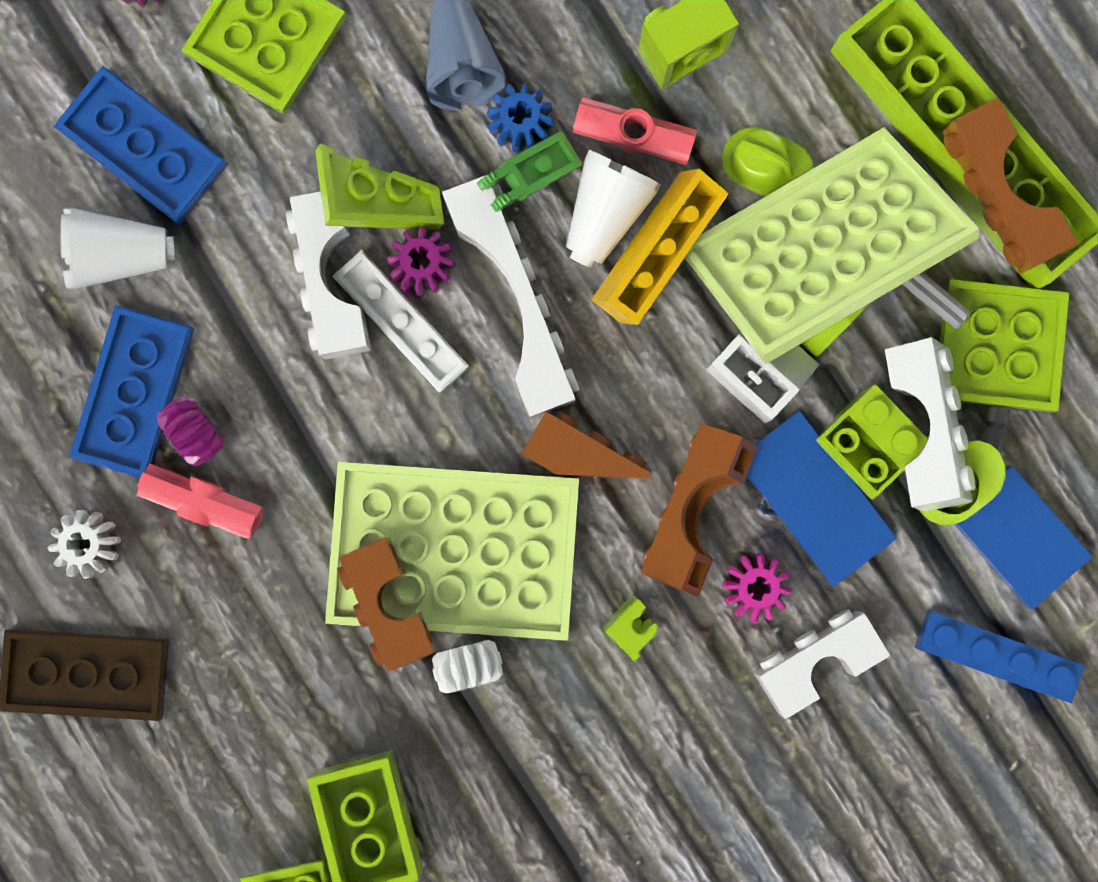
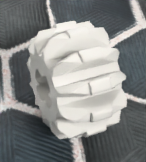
M77 510L74 518L71 516L60 518L64 529L53 528L50 531L51 535L58 539V544H51L47 548L50 552L60 553L53 564L56 567L67 565L66 575L70 577L81 573L82 577L87 579L93 578L95 570L99 573L107 572L109 567L106 559L117 560L119 557L116 551L111 550V545L121 543L120 537L109 536V533L116 526L114 522L103 523L102 513L93 512L89 516L86 510ZM89 539L90 548L80 549V540Z
M490 640L439 652L432 658L434 679L438 683L439 690L444 693L497 681L503 675L500 652L497 651L495 642Z

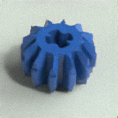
M523 83L521 93H515L513 86L508 85L506 86L507 98L500 94L493 96V102L496 107L487 109V117L493 120L488 125L490 134H499L497 139L499 146L503 147L511 140L512 151L518 153L520 143H526V147L529 149L535 145L533 138L540 142L548 138V134L544 129L553 128L554 119L547 116L552 112L551 102H542L543 91L539 89L530 96L529 85ZM519 112L526 113V118L523 119L522 124L515 123V118L518 117Z

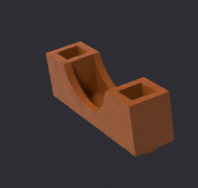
M998 97L953 120L942 131L945 136L944 144L947 152L952 158L958 159L965 172L963 178L968 190L973 195L978 196L984 207L983 216L991 230L997 231L1004 244L1003 253L1006 260L1012 267H1016L1020 274L1078 245L1058 207L1040 208L1029 205L1019 199L1010 189L1004 174V157L1007 148L1018 133Z
M701 423L697 434L690 441L689 455L684 467L675 478L674 492L668 507L664 509L659 518V529L653 544L645 553L641 574L699 597L713 562L712 557L705 551L699 538L698 526L701 512L708 500L718 491L729 486L744 485L758 450L756 445L742 436Z

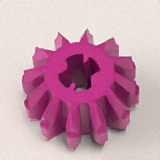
M759 553L755 554L753 567L747 556L739 557V563L743 570L740 571L734 566H728L727 572L736 577L735 581L726 580L722 581L721 584L723 588L734 589V593L724 598L726 604H734L740 601L734 610V615L741 617L749 609V621L754 623L759 619L760 609L767 620L774 619V613L770 606L774 605L780 610H785L787 606L778 599L779 594L791 595L792 593L791 588L779 585L780 582L789 578L788 572L782 571L774 574L778 568L779 561L771 559L764 567V555ZM756 577H760L759 583L765 584V591L758 592L756 599H752L751 597L754 593L747 591L748 583L753 584L756 581Z

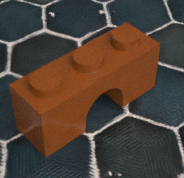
M384 537L339 557L342 566L337 568L340 580L346 590L352 588L358 604L353 605V609L362 628L369 627L374 642L369 643V646L378 666L384 664L387 672H391L437 650L421 612L407 618H397L390 615L382 604V592L385 586L391 580L405 575L390 537Z

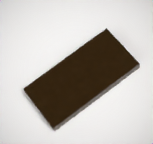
M6 629L4 630L0 676V711L160 721L163 719L169 639Z

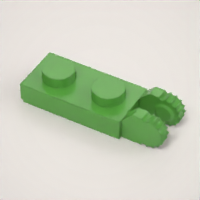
M560 131L506 160L498 169L480 179L477 185L481 191L494 187L504 178L506 179L512 191L498 196L491 203V207L496 213L517 200L523 201L576 171L583 163L563 131Z

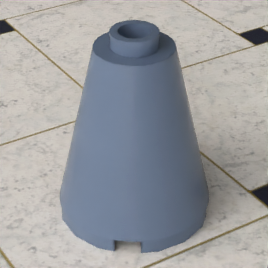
M436 0L431 6L426 91L430 102L439 108L462 110L461 103L473 102L474 108L493 101L495 94H501L504 91L505 73L470 1Z

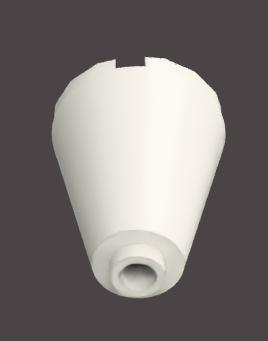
M589 150L584 161L566 248L573 251L570 258L590 268L594 261L602 264L658 193L657 191L661 184Z
M63 208L64 214L61 215V256L65 258L66 265H69V271H63L67 289H78L167 269V261H175L174 236H166L165 228L76 208Z

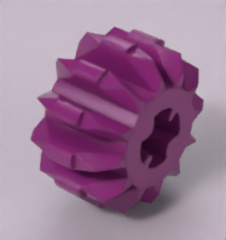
M425 227L419 228L418 238L413 239L409 230H405L403 235L407 243L403 245L399 241L394 240L391 246L399 255L387 257L389 265L398 266L391 271V278L393 280L404 278L400 286L404 292L410 290L414 283H416L415 290L417 296L424 295L426 284L430 285L434 293L439 292L440 289L435 280L439 278L443 282L449 283L451 276L443 269H451L456 266L455 259L445 257L453 250L451 244L444 243L439 245L442 235L438 231L433 233L429 240H427L428 235ZM422 254H427L430 265L425 269L420 265V270H417L413 259L417 255L422 259Z
M184 395L177 401L174 399L165 406L164 410L157 414V422L164 435L187 463L198 466L204 461L207 462L215 457L216 453L223 448L221 435L192 398Z

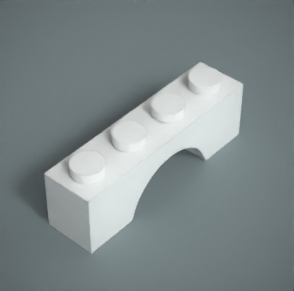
M321 191L290 197L292 210L286 211V219L291 235L296 234L299 249L293 250V257L297 272L304 273L306 288H301L300 294L305 312L311 311L313 327H308L307 330L312 351L318 350V354L324 359L372 351L364 311L360 306L345 303L334 297L326 281L328 258L333 249L350 236L349 228L344 226H325Z
M931 337L885 349L891 388L903 395L917 397L925 406L930 419V435L924 450L914 461L905 466L911 506L922 511H930L973 502L971 490H975V478L969 465L966 466L963 450L968 449V439L964 427L958 424L956 411L961 409V401L957 388L951 385L949 371H953L954 363L949 348Z

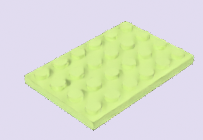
M883 127L702 233L685 256V259L759 357L767 364L978 240L979 227Z
M338 462L325 624L360 626L353 609V605L358 604L352 588L349 590L344 588L337 568L342 566L339 557L384 537H390L405 575L391 580L383 589L382 604L390 615L397 618H407L421 612L429 631L568 641L579 479Z

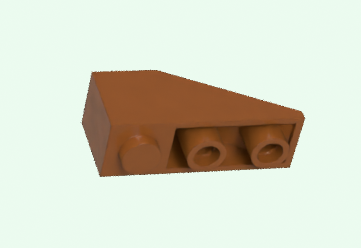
M558 410L554 416L545 412L521 453L525 458L556 476L646 480L651 475L649 471L644 469L647 464L646 461L629 451H626L623 456L609 449L612 444L610 440L592 430L589 436L575 429L578 423L576 420Z

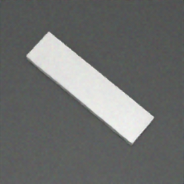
M363 250L358 252L333 275L334 279L440 394L469 368V365Z

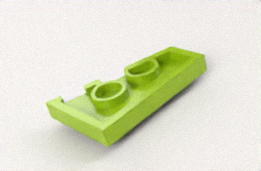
M321 143L315 150L325 226L403 229L425 227L426 229L438 230L444 224L438 186L397 171L388 173L368 166L369 161L356 156L353 159L338 155L333 153L334 148Z

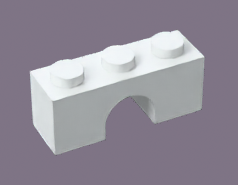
M849 609L844 610L828 620L830 627L818 634L815 630L809 631L794 641L796 647L783 655L780 651L774 652L759 662L762 668L755 671L754 674L780 716L787 719L820 699L811 681L812 669L820 659L834 656L841 662L848 674L856 677L890 656L865 613L858 611L851 613Z

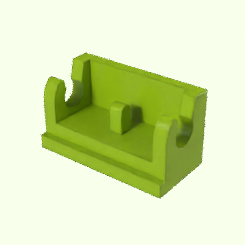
M632 595L602 627L636 661L641 656L638 652L654 637L658 625L656 623L652 624L651 618L644 620L642 624L641 619L638 617L641 616L646 606Z

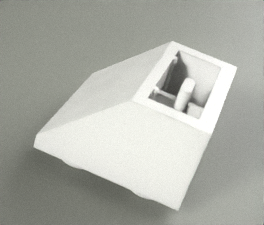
M740 332L706 370L765 424L773 420L796 395L819 364L800 346L794 347L765 364Z

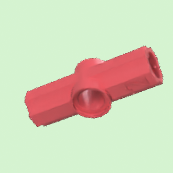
M582 97L573 127V133L617 145L629 154L641 152L683 165L688 163L697 130L653 118L642 109L633 108L626 110ZM631 124L639 125L644 130L645 135L634 139L627 136L624 128Z
M149 463L137 485V496L173 509L182 518L209 527L214 525L242 538L252 539L263 518L264 507L224 492L225 488L197 477H185L160 465Z

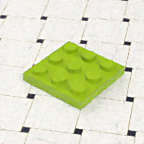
M213 0L183 46L182 51L189 58L283 115H286L343 25L347 15L344 10L327 0Z
M952 279L946 281L945 291L964 305L971 314L964 325L958 329L952 327L943 318L941 323L940 343L948 347L952 354L954 369L949 371L951 385L957 388L960 401L962 403L1058 412L1069 293Z

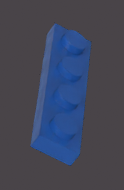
M929 610L926 612L915 645L916 649L1071 704L1084 668L1082 664Z

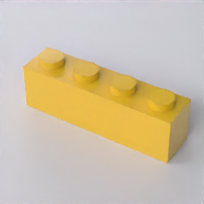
M700 169L681 171L591 300L618 322L638 325L729 193Z

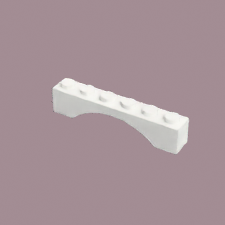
M482 176L443 191L442 194L459 238L478 248L494 262L506 277L517 298L523 319L524 340L521 362L515 381L531 420L544 415L545 412L549 413L574 403L575 397L573 393L579 391V387L572 369L564 370L559 359V355L565 352L557 331L549 333L544 321L545 318L550 317V313L543 295L535 296L529 283L536 280L531 264L527 257L520 260L515 245L521 243L513 220L506 223L502 211L495 213L491 207V203L503 194L499 184H496L488 190L481 191L477 182L485 177Z

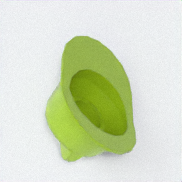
M758 127L741 129L733 134L725 144L722 154L724 171L730 180L763 197L813 169L812 160L804 148L771 130Z
M982 441L968 442V449L963 451L966 466L969 465L975 478V490H971L973 502L930 511L920 510L929 521L939 525H955L976 515L1002 490L1006 479V464L1001 453L994 446Z

